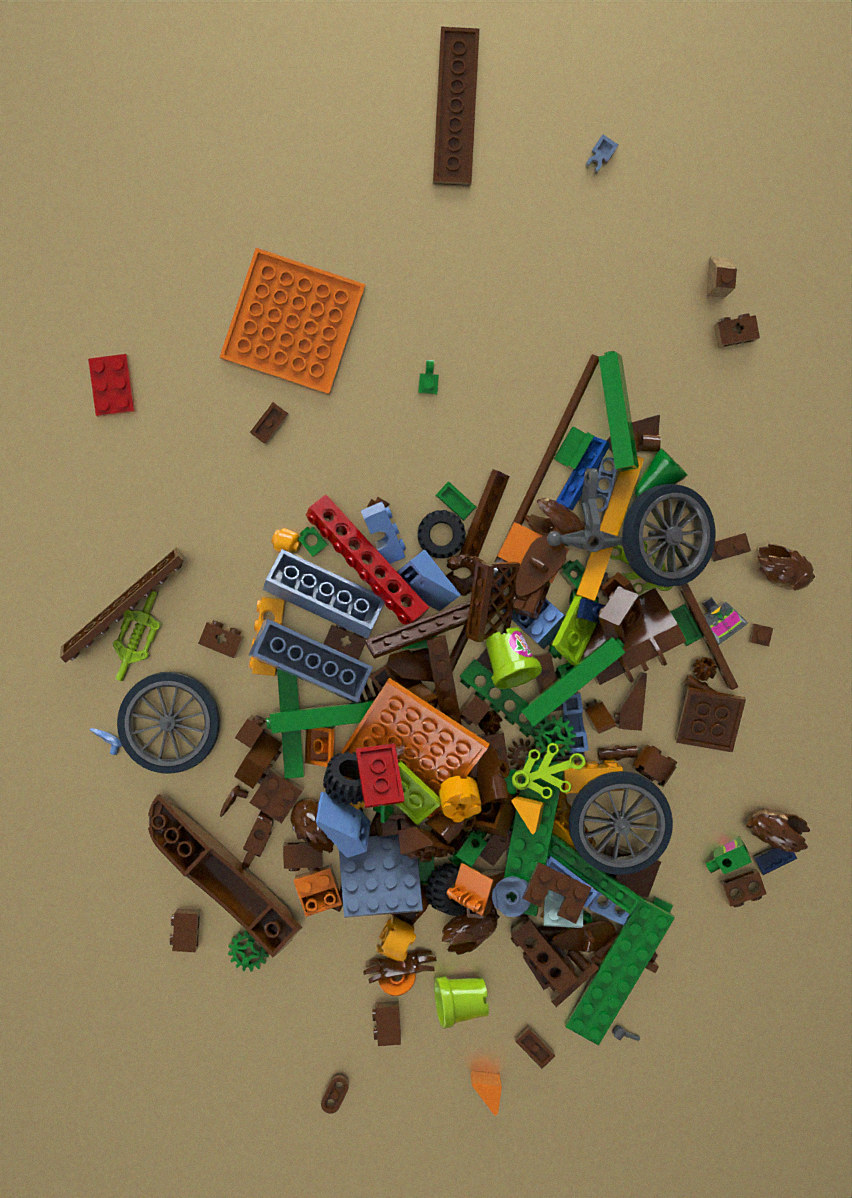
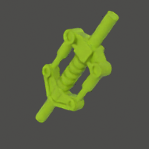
M153 591L147 597L143 610H127L124 613L125 618L120 628L121 632L118 640L113 642V647L122 661L115 678L116 680L123 681L129 664L149 657V646L153 642L157 630L161 627L160 621L156 620L152 614H149L158 593L156 591ZM131 620L137 622L135 624L136 628L133 629L134 633L131 634L132 638L129 639L130 643L127 644V648L122 639L125 631L127 632ZM146 625L150 627L146 638L147 642L144 650L137 652L135 649L138 647L137 644L140 642L139 639H141Z

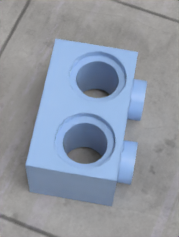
M598 892L588 906L589 910L624 925L629 914L624 910L616 911V904L608 898L604 903H598L597 900L602 895Z

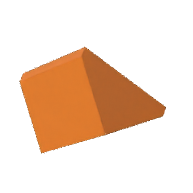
M336 726L306 729V764L327 767L328 762L335 756Z
M476 1070L471 1071V1084L494 1116H496L499 1111L502 1090L500 1074Z

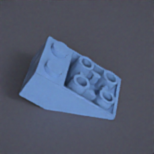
M423 550L397 571L418 596L437 611H441L460 596V593L426 550Z
M546 598L538 619L519 615L514 609L512 613V620L542 649H545L556 637L565 618V615Z
M321 792L316 817L317 826L325 832L327 837L332 840L346 858L367 852L371 821L362 810H358L350 804L345 805L344 802L340 804L336 799H331L329 794Z

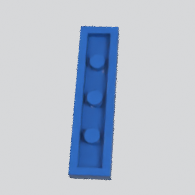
M596 436L593 437L576 469L572 472L556 501L559 504L573 511L582 496L585 471L587 468H598L611 445L608 441Z

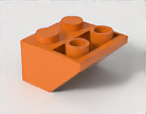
M332 864L321 867L316 871H309L295 876L293 881L306 917L342 905L339 886Z

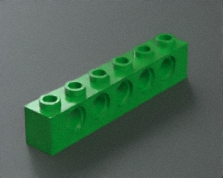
M473 658L459 675L462 678L460 682L468 689L472 686L476 690L475 695L484 701L485 698L491 702L490 707L497 713L501 710L506 715L504 718L512 725L514 723L518 724L521 727L519 731L526 737L531 735L534 738V735H538L534 733L535 726L529 720L527 722L519 720V716L522 713L521 709L528 702L511 688L499 689V697H490V690L496 688L491 678L493 674ZM477 676H484L485 684L477 686L475 678ZM506 701H514L515 707L512 710H506L504 707ZM550 724L547 727H545V729H551L555 727V725ZM554 732V734L551 735L552 740H556V738H559L557 732ZM542 736L543 742L548 746L547 739Z

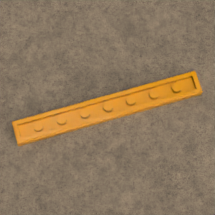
M637 456L639 468L618 473L609 504L601 521L600 531L618 536L644 458ZM614 547L590 553L576 596H582V598L595 601Z

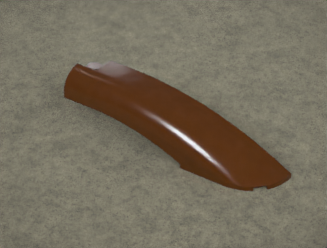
M160 794L155 797L148 813V830L155 846L184 877L189 878L213 898L249 932L272 958L275 957L303 928L290 915L292 912L247 867L243 866L234 855L202 827Z

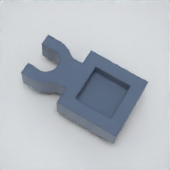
M603 134L591 151L594 156L590 157L585 165L589 167L591 162H596L597 167L594 171L598 173L602 161L606 163L609 161L618 148V144Z

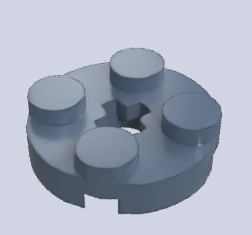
M510 876L503 878L497 883L492 893V900L496 909H499L503 915L517 917L529 908L531 903L522 899L528 885L526 880ZM510 892H514L517 895L514 902L511 901V898H507Z

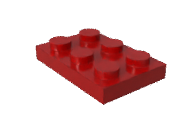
M119 354L89 358L96 416L135 412L128 355Z
M395 743L356 749L364 807L370 808L404 803L405 799Z

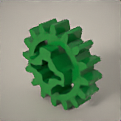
M553 715L552 720H549L546 716L545 723L541 721L538 723L541 728H535V732L538 735H534V739L539 740L536 743V747H542L541 753L547 751L548 747L543 742L542 736L547 739L549 744H563L564 746L559 748V753L562 756H565V750L571 751L569 745H575V741L571 738L576 737V733H571L574 726H568L569 720L563 722V716H560L558 720ZM555 724V727L551 729H545V727H547L548 725ZM562 726L566 729L568 736L563 734ZM554 732H557V733H558V737H560V738H556V740H552V736H551V735H553ZM555 746L550 747L551 753L556 752Z
M246 929L244 934L238 931V938L233 936L231 940L234 943H229L228 945L232 949L228 952V955H233L230 960L231 963L236 961V968L241 965L243 966V971L249 967L250 972H252L254 966L260 969V962L265 964L267 960L264 957H269V953L262 946L259 947L256 944L255 939ZM248 938L246 942H240L241 940ZM247 947H251V953H247ZM254 957L258 958L257 960L250 962V960Z

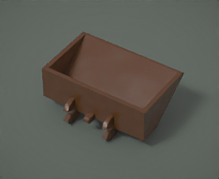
M656 588L639 596L644 614L624 643L625 647L623 650L625 653L594 678L597 684L601 685L623 673L628 681L632 683L634 679L630 672L631 669L641 665L645 672L649 670L646 662L655 657L658 658L661 665L665 666L667 662L663 653L686 642L679 625ZM601 624L596 625L583 653L584 658L610 638L604 635Z

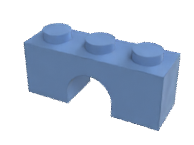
M383 502L361 510L370 534L385 532V536L374 543L377 551L387 562L391 564L405 558L403 550L406 547L403 540H398L396 536L399 534L396 523L391 524L390 518H393L389 507L385 508Z
M576 692L562 704L563 722L569 720L568 726H574L571 733H576V737L571 738L575 741V745H569L571 747L569 753L589 751L582 717L581 693Z

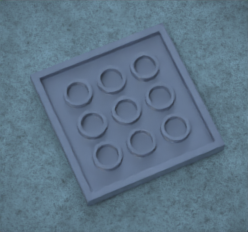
M399 835L370 836L367 852L348 858L339 851L344 918L419 912L423 910L418 859H409L408 856L401 855Z

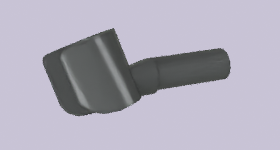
M617 1026L612 1032L614 1037L620 1041L624 1036L636 1041L640 1040V1036L627 1032L621 1026Z

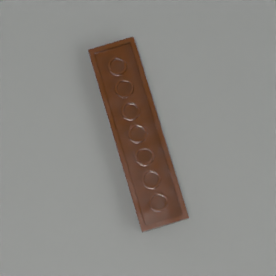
M441 26L433 183L471 185L480 28Z
M177 547L65 642L60 649V658L65 663L69 660L73 661L78 657L79 651L82 648H88L93 644L96 636L106 633L111 623L120 621L125 611L135 608L139 603V599L143 596H149L153 592L152 588L154 586L164 583L168 578L167 575L172 571H178L182 567L184 560L182 553Z

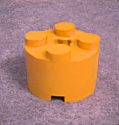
M454 776L441 784L439 796L443 814L453 819L454 822H462L465 818L481 812V800L477 782L471 777L466 776L467 779H461L460 776Z
M391 916V920H387L380 933L379 939H381V944H377L376 952L393 960L404 962L408 954L409 944L412 945L416 939L414 926Z

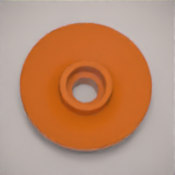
M397 961L394 965L395 969L398 971L403 970L405 962ZM416 973L400 975L402 979L398 982L396 981L398 976L378 980L379 985L387 994L400 996L407 993L413 987Z

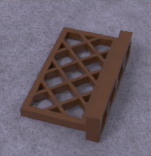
M476 561L465 637L475 642H483L489 636L498 632L497 629L502 623L504 628L501 634L507 633L506 629L511 626L512 600L516 594L515 584L520 563H486ZM494 568H497L499 573L493 578ZM510 568H513L512 574L507 577L505 573ZM503 577L505 582L498 587L496 583ZM509 586V593L504 596L502 592ZM494 587L496 592L490 597L491 588ZM500 596L502 601L496 606L494 601ZM491 605L493 611L487 616L488 607ZM506 605V612L502 615L500 610ZM497 614V616L499 617V619H498V621L493 625L492 622H491V620H492L493 617ZM488 624L490 629L485 634V627Z

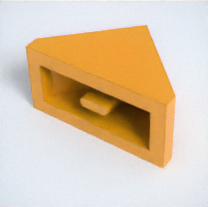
M516 796L511 801L531 834H534L539 829L545 802Z

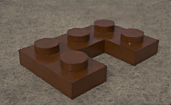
M537 862L522 899L541 907L548 890H551L564 897L557 916L576 924L592 887Z

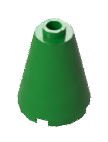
M661 448L635 485L636 491L634 493L638 497L644 491L654 486L677 484L685 479L688 474Z

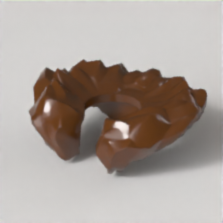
M460 554L452 556L447 560V568L453 571L446 574V577L461 596H466L472 592L476 561H483L475 555ZM464 567L470 570L471 575L468 578L461 579L454 575V570Z

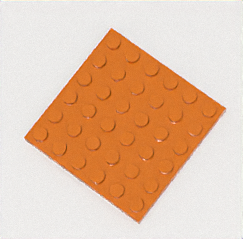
M255 248L220 358L330 395L366 285Z
M389 678L340 753L349 752L353 754L358 748L395 743L398 763L400 761L403 762L439 796L441 784L445 780L454 776H460L461 779L466 778L487 750L489 743ZM441 805L426 818L429 819L441 811Z

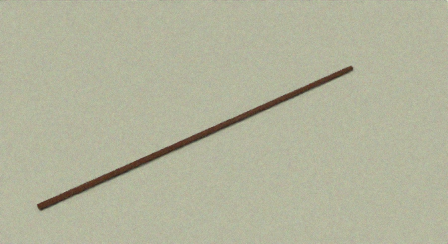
M591 355L513 523L523 524L525 515H527L597 367L599 362L598 356ZM467 624L464 625L450 655L452 673L469 639L465 637ZM437 699V701H436V703H435V708H436L437 705H438V699ZM376 812L370 825L369 837L376 836L375 818L381 816L379 812ZM342 887L340 889L342 905L332 908L338 912L343 907Z

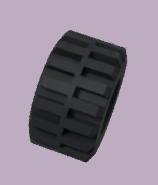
M436 510L427 514L422 519L418 527V542L421 548L434 558L451 557L462 548L465 542V526L455 513L447 510ZM445 523L451 527L453 538L450 543L439 546L432 542L430 531L434 525Z
M338 753L327 764L323 779V787L326 788L325 792L330 794L331 799H336L340 804L344 802L345 805L350 803L355 805L358 801L363 802L356 753ZM343 776L351 777V778H353L354 780L346 779V778L343 777Z
M445 863L442 866L436 867V871L433 870L431 872V878L428 877L427 881L429 882L425 888L427 890V893H425L426 897L429 898L428 903L432 905V908L452 916L463 915L466 907L450 899L449 895H447L448 889L453 884L455 886L460 866Z

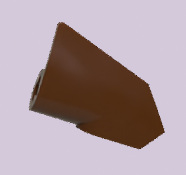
M660 415L632 422L637 453L639 451L658 452L660 450ZM609 437V438L607 439V441H608L610 444H611V437ZM611 444L610 447H609V449H610V451L613 453L612 444Z
M428 648L412 652L411 650H405L389 655L386 667L401 679L434 682Z
M491 747L487 748L478 762L477 786L481 806L489 802L497 803L509 800L507 782L504 779L509 776L508 765L504 761L499 760L498 751Z
M441 810L425 821V824L434 829L438 836L446 844H449L461 833L462 829L465 831L470 830L476 823V817L473 815L465 818L462 822H454L453 819L445 816Z

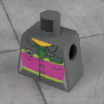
M709 597L702 603L708 611L704 614V617L718 645L748 624L726 601H722L717 605L714 599Z

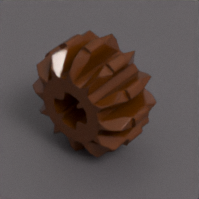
M520 738L519 745L513 741L512 743L515 748L508 747V750L513 752V754L507 755L508 759L514 758L510 761V765L516 764V770H519L521 765H523V768L525 766L526 758H519V752L528 751L526 753L528 756L529 752L536 748L535 743L529 747L530 739H527L524 744L523 739ZM533 752L531 756L538 755V753Z

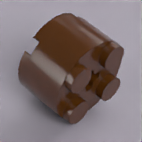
M653 745L644 746L631 766L635 767L637 772L650 781L657 780V785L664 787L677 768V762L669 756L667 758L662 756V751Z

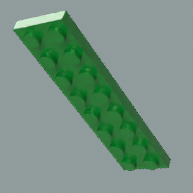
M542 758L534 763L530 773L538 771L543 761ZM551 761L549 767L559 764L560 762ZM564 771L552 774V776L563 780ZM522 777L521 784L525 783V777ZM541 778L533 782L542 787L551 788L553 796L550 799H545L541 794L530 788L520 790L519 796L545 803L539 829L534 834H531L516 809L504 878L514 876L524 879L529 883L537 862L547 866L560 789ZM549 789L544 790V796L550 795ZM510 892L507 898H511V901L514 902L517 895L514 892ZM531 903L523 914L536 917L539 907Z
M642 898L633 913L629 915L600 964L599 969L565 1023L567 1029L599 1046L674 921V915Z

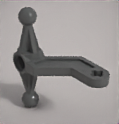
M587 468L584 475L581 507L586 529L565 535L552 531L547 536V542L550 546L555 547L564 543L591 552H597L618 545L623 547L622 537L600 531L601 522L596 503L598 471L596 468ZM591 537H594V541L592 543H588L589 539Z

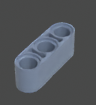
M612 457L604 458L597 469L598 484L596 498L603 501V507L598 509V512L604 511L609 504L617 472L614 458ZM605 461L611 462L613 466L611 471L604 469L603 464ZM600 480H605L608 483L606 490L599 488Z

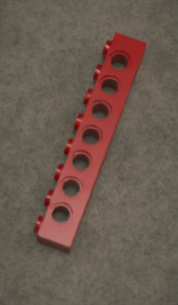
M324 495L308 508L306 513L308 521L320 530V534L330 541L334 550L340 553L345 558L347 564L358 572L359 577L370 585L373 593L380 596L386 607L397 615L398 620L402 624H410L425 615L429 609L428 605L327 495ZM337 532H341L343 536L338 535ZM349 546L355 547L356 550H352ZM362 560L368 561L369 564H365ZM375 574H379L382 579L377 578ZM388 588L393 589L395 593L390 592ZM401 602L406 603L408 607H404Z

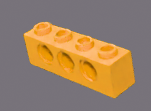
M261 597V600H258L256 611L259 612V620L256 619L254 624V631H257V635L268 611L274 614V622L283 626L286 600ZM253 657L250 658L249 669H252V674L277 675V668Z

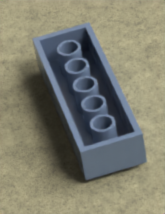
M281 549L263 587L264 591L367 639L385 604L380 596L375 595L373 591Z
M269 619L263 621L248 655L351 702L359 701L373 668Z

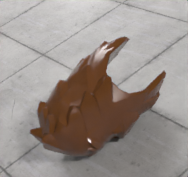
M548 498L537 500L540 510L548 517H539L531 514V516L525 515V519L529 523L528 525L535 532L543 536H548L552 531L565 535L585 530L584 521H581L574 512H571L557 501Z
M768 544V546L759 548L761 556H758V559L762 565L759 569L766 575L768 581L780 587L796 591L808 587L815 578L812 564L807 561L805 556L802 557L798 551H792L777 544Z
M305 798L293 806L290 821L297 839H303L311 848L320 853H323V850L332 852V840L316 824L319 801Z
M763 809L752 815L746 824L752 835L774 848L794 853L808 848L805 843L806 839L801 835L802 832H810V828L807 826V822L797 815Z
M493 907L484 919L467 917L466 911L463 915L453 917L442 930L444 934L442 942L450 943L447 949L448 952H456L457 955L471 952L495 932L498 919L500 918L496 908Z

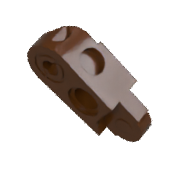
M260 811L243 847V850L248 852L242 865L247 868L250 867L255 855L261 857L272 834L271 829L274 825V819Z

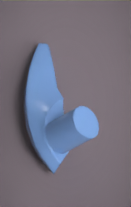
M90 728V731L111 744L110 754L117 755L119 747L122 746L121 741L108 732Z

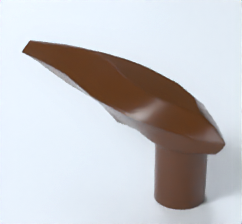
M239 785L234 787L223 804L220 817L228 811L237 796L246 799L248 791L240 789Z

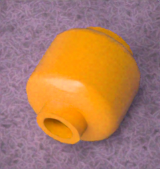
M287 528L277 530L271 540L274 550L279 553L281 549L291 554L297 553L301 547V542L298 540L300 538L299 535Z

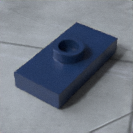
M580 599L577 618L601 624L598 617L599 611L606 605L587 599Z
M774 847L753 857L762 875L797 859L794 852H787Z

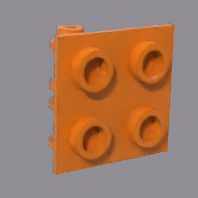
M461 863L455 886L448 889L447 895H449L450 899L483 916L494 880Z

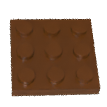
M688 687L675 739L676 743L733 752L746 702L745 697Z

